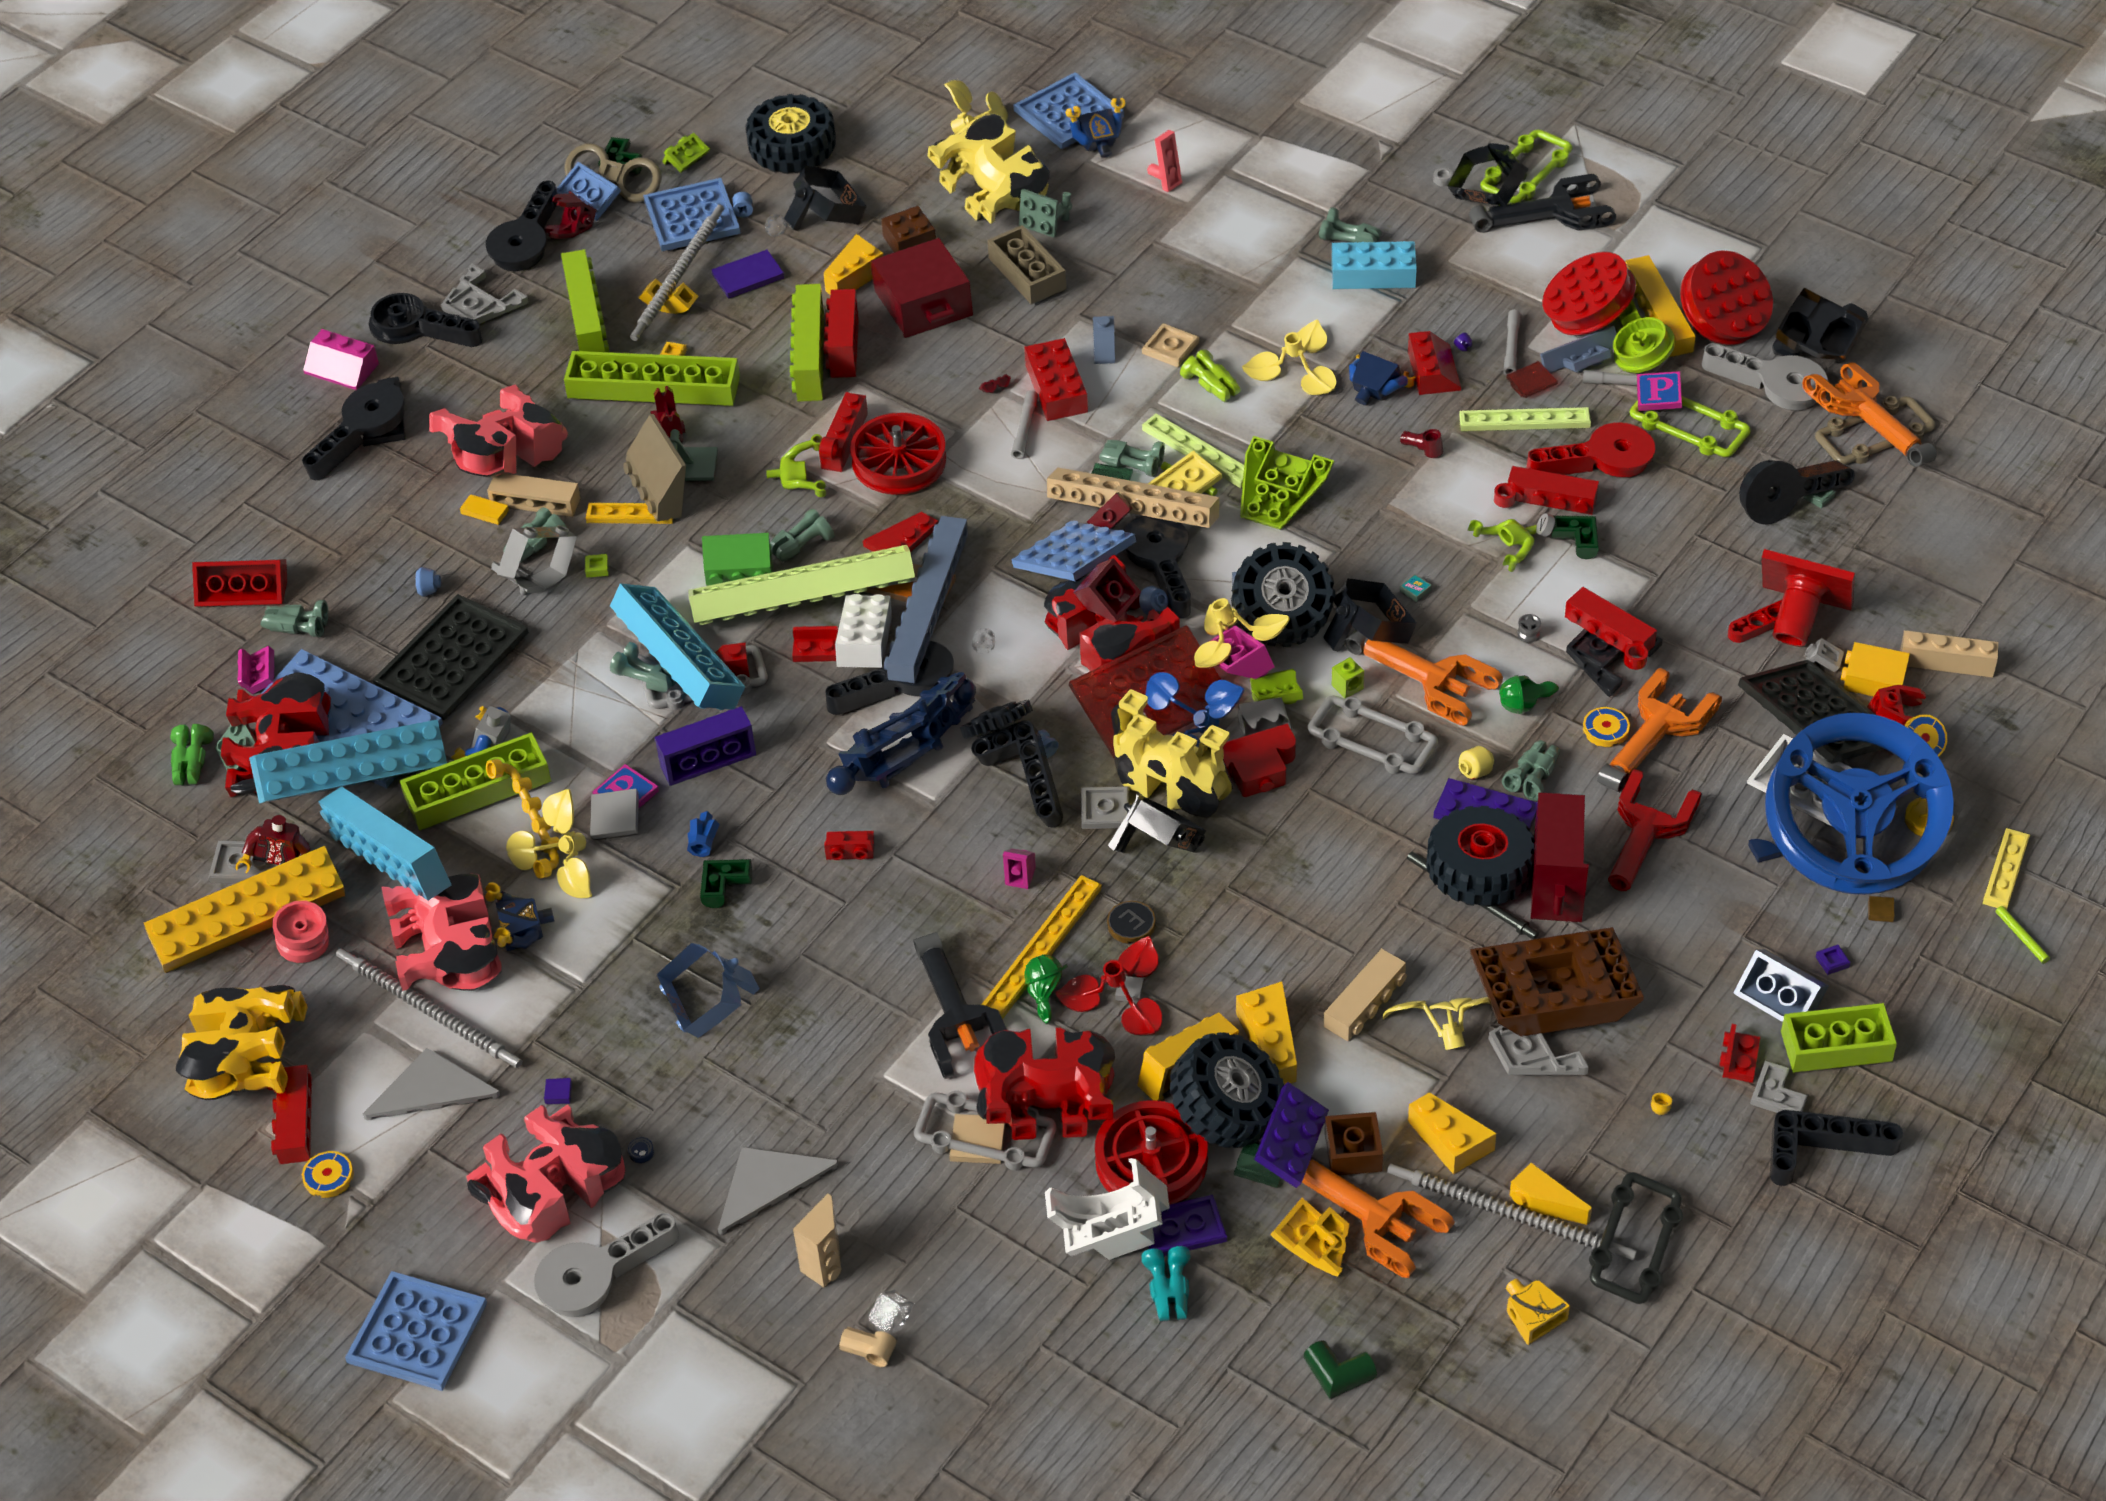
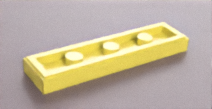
M2006 828L1982 904L1995 908L2003 906L2007 910L2030 834Z

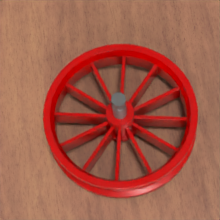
M890 413L875 417L863 424L852 438L850 449L853 472L862 484L880 493L900 495L922 490L934 483L945 469L946 445L944 435L934 422L920 415ZM905 431L914 432L906 440L903 439ZM883 434L888 442L877 438V436ZM923 435L928 437L926 439L918 441ZM866 443H868V444H870V445H872V446H874V447H868V446H864V445H865ZM937 446L939 450H934V449H929V448H932V447ZM858 457H869V458H866V459H863V460L860 461ZM924 460H934V461H933L932 463H929V462H926V461H924ZM910 465L921 469V471L914 473ZM878 466L874 471L869 470L870 468ZM890 467L894 468L892 476L883 475ZM904 468L908 475L897 476L898 469Z

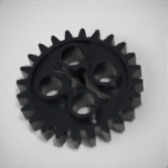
M1029 699L995 706L962 725L960 730L966 739L976 735L981 737L1014 724L1015 721L1031 713L1033 708Z

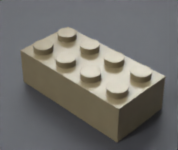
M1023 225L987 240L989 260L1030 304H1034L1066 289L1065 269Z

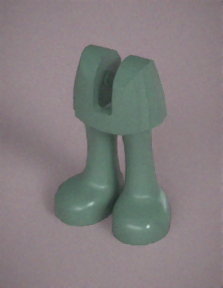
M1331 207L1327 220H1323L1321 224L1319 238L1322 240L1347 242H1377L1382 232L1380 229L1365 223L1360 225L1344 223L1339 219V211Z
M1107 440L1099 455V459L1117 469L1125 465L1143 471L1148 476L1155 477L1158 473V467H1161L1163 462L1165 444L1164 442L1157 441L1151 450L1145 451L1131 447L1125 441Z
M810 509L805 513V517L790 531L785 532L781 530L771 540V552L781 562H784L799 554L800 549L813 537L820 535L824 540L830 541L835 535L827 520L823 516L820 517L815 509Z
M629 642L626 645L623 653L616 652L610 663V671L612 673L646 682V688L650 690L667 692L677 683L660 664L651 665L638 658L639 648L633 642Z

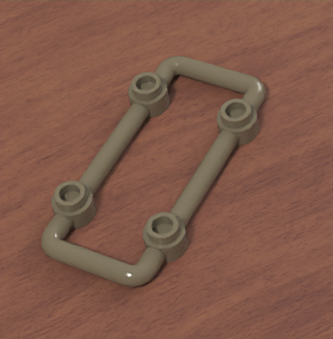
M1887 396L1883 399L1881 406L1891 415L1897 414L1899 407L1908 405L1918 415L1925 425L1914 422L1908 426V429L1921 440L1924 434L1934 430L1935 421L1912 397L1905 396L1897 399L1895 396ZM1852 416L1845 420L1833 417L1828 421L1827 427L1818 430L1815 434V439L1834 460H1838L1844 465L1852 462L1864 464L1868 461L1870 455L1894 446L1888 440L1869 447L1864 444H1857L1852 449L1851 454L1842 456L1825 436H1841L1845 428L1864 421L1859 416Z

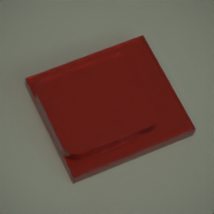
M1539 361L1506 375V378L1510 381V386L1524 398L1558 384V381Z

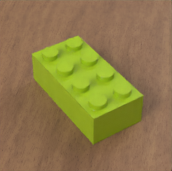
M1884 1003L1784 1014L1781 1028L1782 1038L1793 1072L1892 1062L1897 1045Z

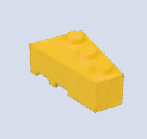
M856 234L825 270L824 282L826 292L830 294L831 290L835 289L857 290L873 279L871 260L884 256L883 252Z
M1429 1092L1409 1104L1408 1122L1453 1175L1495 1151L1497 1133Z

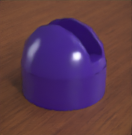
M1467 333L1460 334L1454 340V345L1460 351H1468L1466 348L1468 346L1472 347V339Z

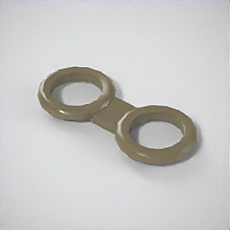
M586 143L577 146L570 152L565 162L564 169L567 176L573 169L574 163L579 156L587 152L597 154L601 162L597 174L616 184L621 189L620 195L629 202H644L643 195L657 192L661 184V172L655 162L647 158H635L623 165L610 161L605 150L596 144ZM637 167L649 168L653 176L649 188L639 194L628 192L625 180L629 172Z

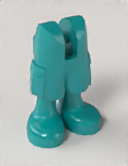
M1184 1246L1173 1247L1167 1253L1171 1276L1169 1279L1165 1277V1259L1160 1249H1148L1141 1255L1143 1265L1151 1271L1154 1277L1149 1283L1158 1318L1161 1322L1169 1321L1170 1306H1168V1303L1173 1302L1175 1303L1174 1310L1177 1320L1187 1318V1299L1190 1292L1189 1281L1182 1275V1271L1188 1264L1191 1255L1190 1250Z

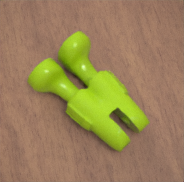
M1206 349L1198 351L1196 358L1193 355L1190 356L1180 369V375L1184 379H1191L1195 375L1198 376L1200 386L1223 402L1229 400L1230 395L1235 396L1241 391L1236 380L1222 365L1213 362L1212 353Z

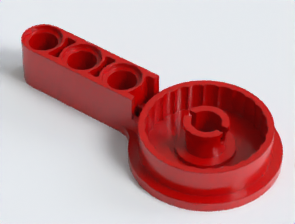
M1622 422L1609 423L1596 429L1587 442L1531 450L1528 454L1526 468L1566 475L1593 471V465L1595 464L1598 469L1608 475L1632 477L1643 472L1651 462L1655 453V443L1649 433L1636 425Z

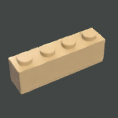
M507 473L494 477L487 490L489 500L508 505V508L537 512L544 507L551 514L573 517L581 499L578 483Z
M1904 630L1900 651L1910 653L1907 667L1993 678L1998 659V642Z
M1381 948L1324 1012V1028L1346 1041H1349L1354 1034L1358 1035L1363 1029L1364 1023L1376 1015L1378 1007L1390 999L1393 990L1405 982L1407 977L1405 973L1406 962Z

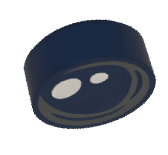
M644 1137L632 1140L628 1145L630 1159L635 1163L648 1162L654 1155L652 1142Z

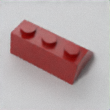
M1431 331L1409 333L1408 355L1413 374L1416 377L1415 382L1418 394L1461 391L1450 344Z

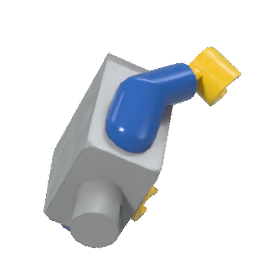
M481 706L479 708L481 712L475 716L480 722L475 730L472 748L464 751L461 747H458L451 758L457 760L503 743L510 732L511 715L509 712L501 707L489 706L487 709Z

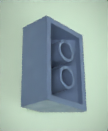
M1761 949L1755 951L1733 993L1783 1022L1784 1014L1815 1011L1829 986L1771 952Z

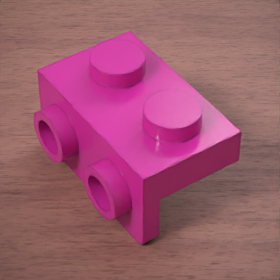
M269 645L251 655L243 648L238 650L237 680L242 688L254 694L267 688L270 683H273L274 650Z

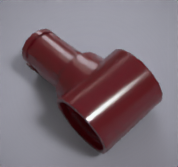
M1429 429L1421 434L1404 431L1401 435V444L1418 447L1429 458H1437L1444 452L1441 432L1437 429Z

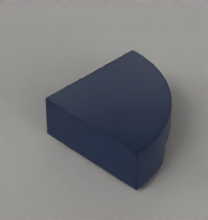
M1751 839L1748 842V846L1758 863L1778 858L1781 855L1778 847L1769 841Z

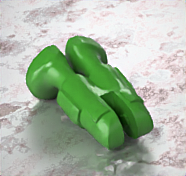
M183 724L172 729L170 739L176 744V747L171 752L172 781L174 785H184L186 774L189 785L198 783L206 751L201 746L211 743L214 738V732L209 727L201 724H192L190 732L188 726Z

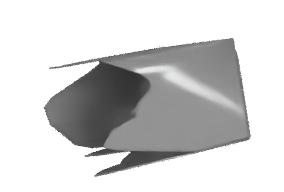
M1282 697L1238 704V721L1243 737L1288 723L1292 730Z

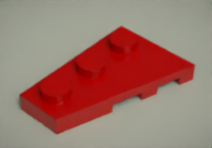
M920 512L864 539L863 547L873 552L907 545L911 553L933 533L935 524L939 522L931 516Z

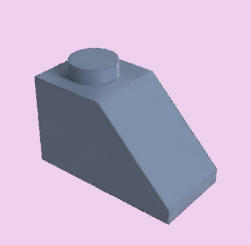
M1114 316L1093 317L1094 364L1115 363Z

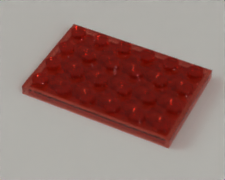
M1187 625L1069 682V687L1114 759L1112 709L1119 705V701L1130 689L1146 695L1147 682L1154 674L1164 672L1173 675L1180 685V689L1174 698L1196 711L1206 710L1205 707L1208 705L1205 700L1207 689L1213 682L1222 679L1214 667L1200 668L1195 666L1194 656L1200 645ZM1172 701L1164 710H1155L1148 703L1143 710L1147 718L1156 722V728L1162 735H1168L1194 722V714Z

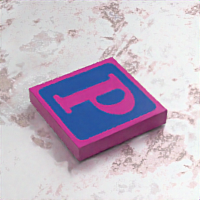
M1680 371L1637 374L1638 411L1682 408Z
M624 764L598 786L592 794L637 789L639 792V809L658 793L659 789L656 784Z

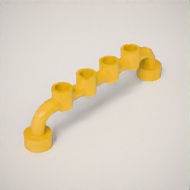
M499 759L487 761L486 773L489 778H500L504 772L512 778L513 790L515 793H519L522 799V808L525 813L529 814L532 820V829L540 836L541 846L558 843L559 838L556 836L550 837L548 833L551 826L545 822L544 817L539 815L538 811L542 807L539 797L531 798L528 792L532 789L530 778H522L515 767L502 763ZM559 847L543 850L545 853H548L550 861L544 858L534 862L533 869L537 878L550 877L552 871L559 865L560 858L557 850H560Z

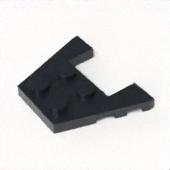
M1583 629L1567 645L1566 652L1599 688L1610 697L1622 685L1623 679L1606 669L1623 652ZM1656 637L1655 646L1648 651L1649 657L1662 646L1663 639L1660 637Z

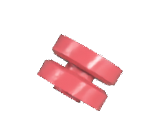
M294 901L284 905L273 918V932L276 947L280 955L285 959L295 963H306L318 959L326 952L329 946L327 919L323 909L317 904L309 901Z

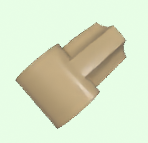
M847 1327L841 1335L839 1346L842 1351L865 1357L872 1365L885 1367L897 1341L886 1332L877 1331L875 1334Z

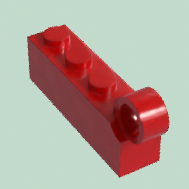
M845 393L830 428L820 443L821 469L836 472L843 471L851 453L852 438L856 431L864 424L868 415L866 395Z
M1512 466L1508 483L1498 484L1494 489V503L1499 507L1508 508L1518 501L1592 515L1598 496L1599 481Z
M1585 587L1580 588L1566 601L1565 618L1601 638L1607 644L1624 652V664L1628 668L1639 670L1646 666L1648 651L1655 646L1656 629Z
M308 1065L284 1067L288 1076L284 1093H277L276 1099L272 1101L276 1119H272V1131L275 1134V1140H271V1150L273 1155H277L280 1164L309 1161L311 1154L312 1076ZM267 1087V1088H266V1089H268V1090H274V1089L271 1088V1087Z

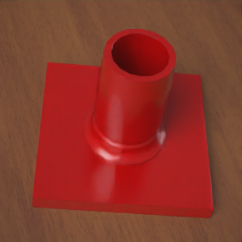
M1764 549L1761 557L1763 588L1784 593L1772 634L1776 640L1792 646H1805L1820 603L1849 611L1852 610L1854 604V572Z

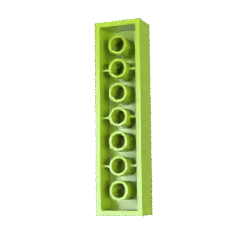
M572 351L564 377L567 398L655 402V390L660 388L661 392H665V386H668L673 390L675 403L733 406L740 372L737 358Z

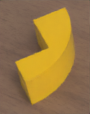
M654 279L638 298L649 305L660 289V286H662V283ZM683 282L671 292L669 298L666 299V302L659 311L671 314L683 313L690 309L698 295Z

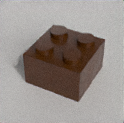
M919 206L881 218L883 237L894 253L936 239L935 228Z
M1376 1112L1325 1116V1140L1330 1170L1339 1176L1382 1172L1383 1149Z

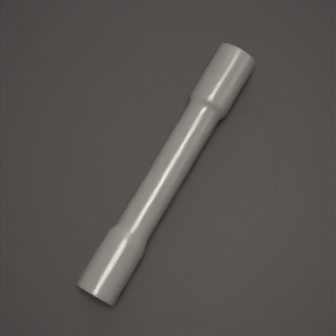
M1510 310L1508 313L1507 346L1503 370L1506 376H1514L1516 374L1518 330L1521 313L1518 310Z
M1584 370L1583 383L1637 385V375Z
M1033 390L1026 392L1017 436L1013 443L1011 455L1016 459L1024 457L1027 445V436L1038 400V393Z

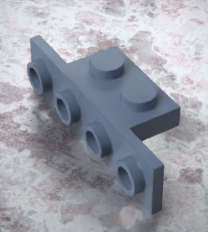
M1612 325L1541 353L1544 374L1563 367L1574 372H1581L1588 366L1602 364L1604 360L1611 358L1610 349L1613 348V341L1616 336L1615 326Z

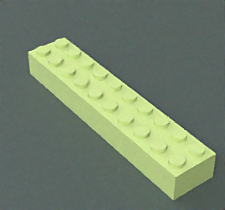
M907 545L689 589L688 593L694 623L699 622L700 625L712 623V619L721 617L722 620L733 619L735 614L739 613L748 616L756 614L759 609L765 608L766 611L779 609V605L788 604L789 607L800 605L802 600L809 599L810 602L820 601L826 595L840 597L845 595L846 591L853 590L854 593L866 591L867 587L876 586V588L887 587L889 582L907 583L911 581V578L915 577L910 550Z

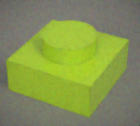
M607 554L585 556L586 578L609 576Z

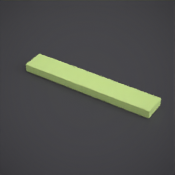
M1589 407L1459 411L1461 431L1590 428L1591 426Z
M1154 414L1142 424L1144 432L1164 442L1186 456L1194 450L1221 472L1222 478L1242 488L1244 465L1158 414Z

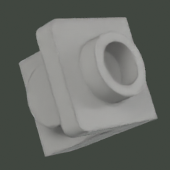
M1822 638L1815 644H1810L1805 651L1806 660L1808 659L1812 663L1816 661L1834 673L1840 668L1844 651Z

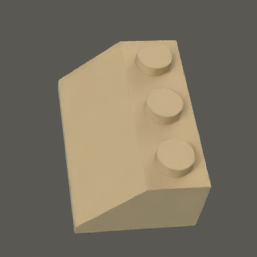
M827 1194L793 1229L800 1271L822 1287H825L830 1281H834L841 1271L839 1238L832 1196Z

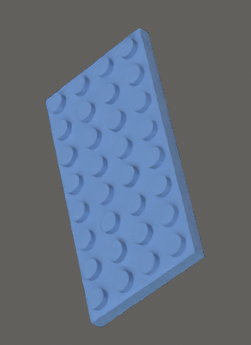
M303 649L293 657L273 680L274 683L286 675L299 672L310 674L325 684V692L331 697V709L328 717L329 735L317 736L319 742L437 719L439 727L443 724L441 717ZM270 683L261 694H263L273 683ZM397 776L372 782L387 789Z

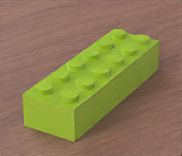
M585 249L561 253L579 351L609 352L608 341H603V339H607L594 270L589 271L593 269L591 257L586 256Z
M821 284L796 285V291L792 294V306L795 307L791 308L792 320L795 321L791 322V333L794 336L790 337L791 349H794L790 351V361L793 363V365H790V378L794 379L792 381V393H796L797 402L822 401L824 308Z
M533 733L525 734L400 780L404 798L419 831L519 794L513 790V780L507 773L504 772L500 778L491 779L488 777L486 763L489 760L499 759L502 763L515 767L522 778H530L532 789L552 782L548 764Z

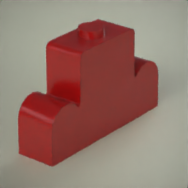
M1288 723L1227 741L1224 744L1223 758L1226 767L1243 797L1268 792L1271 789L1286 784L1285 764L1293 762L1296 757V739Z

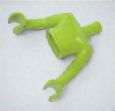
M814 434L811 440L792 447L781 458L780 469L766 470L767 478L780 477L782 487L787 490L797 488L815 490L817 497H825V482L822 480L815 483L807 481L805 461H794V458L804 450L813 448L815 451H819L822 436Z
M1508 519L1495 526L1483 527L1480 521L1472 520L1468 531H1474V537H1479L1480 534H1498L1500 539L1508 546L1522 545L1515 556L1508 554L1503 561V565H1509L1508 570L1513 572L1516 565L1526 558L1533 547L1535 539L1532 535L1537 534V525L1524 528L1515 519Z

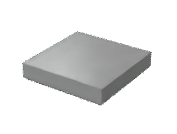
M1128 786L1082 787V829L1119 828L1127 815L1124 804L1129 803Z
M637 789L591 795L590 836L592 839L638 834L639 792Z

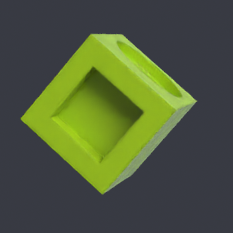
M1349 657L1332 667L1331 685L1346 699L1364 689V670Z

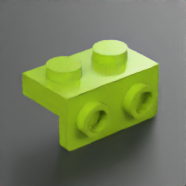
M1294 669L1268 673L1257 679L1250 678L1252 698L1255 702L1282 697L1284 704H1293L1297 700L1303 699V691L1297 684Z

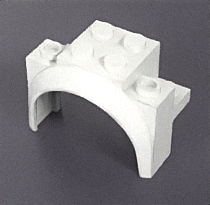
M1129 1159V1162L1132 1163L1134 1182L1119 1190L1092 1196H1075L1049 1188L1045 1192L1047 1217L1063 1229L1065 1250L1068 1255L1074 1256L1094 1248L1110 1260L1154 1244L1153 1227L1162 1224L1161 1211L1169 1209L1167 1185L1151 1174L1139 1161Z

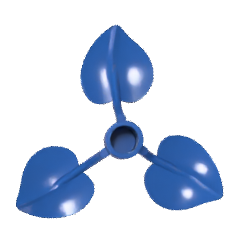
M1160 672L1151 676L1147 682L1146 696H1148V705L1155 710L1166 709L1172 701L1194 714V724L1198 728L1186 730L1184 734L1196 739V746L1199 748L1200 742L1192 734L1204 733V730H1207L1211 725L1218 727L1219 719L1232 711L1245 689L1226 680H1217L1206 691L1205 700L1208 703L1205 707L1206 710L1196 711L1174 698L1180 689L1178 680L1169 673Z

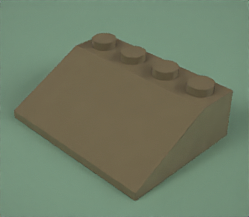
M651 414L627 451L624 471L631 478L633 487L639 491L641 500L647 504L649 513L653 514L658 522L682 516L686 465L655 415Z

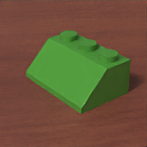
M769 533L702 536L706 586L773 572Z

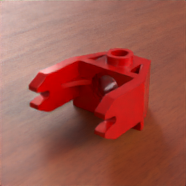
M1904 685L1878 689L1867 708L1878 716L1886 717L1905 726L1906 722L1912 717L1904 715L1903 705H1921V699H1925L1926 694L1919 688Z

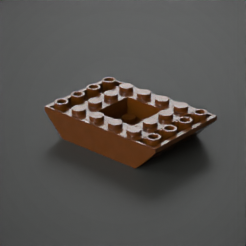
M1613 927L1470 949L1471 957L1497 1022L1520 1037L1616 1022L1644 1000L1643 993ZM1551 988H1556L1560 991L1553 992Z

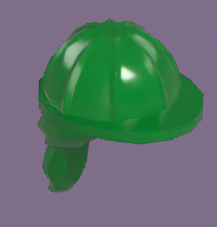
M1514 675V677L1509 678L1502 684L1499 691L1500 702L1509 712L1517 714L1527 713L1535 706L1538 698L1552 696L1559 690V687L1551 681L1536 684L1526 675Z
M1042 954L1031 959L1026 965L1024 982L1026 985L1028 984V993L1038 1004L1037 1012L1039 1017L1045 1024H1049L1052 1017L1049 996L1061 981L1062 970L1067 968L1068 965H1061L1056 958Z

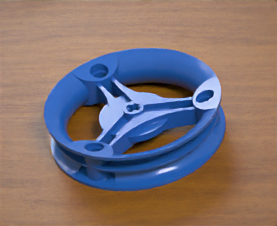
M1844 713L1829 716L1814 722L1799 732L1785 748L1771 773L1765 796L1766 818L1772 838L1780 852L1795 869L1813 882L1831 890L1865 895L1890 891L1912 880L1927 866L1948 834L1954 805L1953 791L1947 771L1940 758L1928 743L1918 734L1896 721L1867 713ZM1838 741H1862L1885 748L1905 763L1902 770L1882 776L1860 768L1836 772L1814 761L1813 751ZM1792 763L1799 765L1800 768L1795 767ZM1808 771L1812 773L1813 775L1817 776L1818 778L1822 779L1828 784L1825 785L1824 783L1820 782L1819 780L1807 774L1806 772ZM1904 778L1907 785L1892 791L1889 785ZM1800 783L1822 800V808L1826 819L1837 831L1844 835L1847 858L1842 863L1817 850L1798 828L1790 806L1789 794L1791 786ZM1914 792L1916 795L1927 800L1928 819L1924 833L1917 845L1907 855L1898 861L1885 865L1882 861L1872 857L1873 837L1884 831L1892 821L1896 810V801L1904 795ZM1856 838H1863L1862 855H1856ZM1856 868H1861L1864 873L1859 872Z

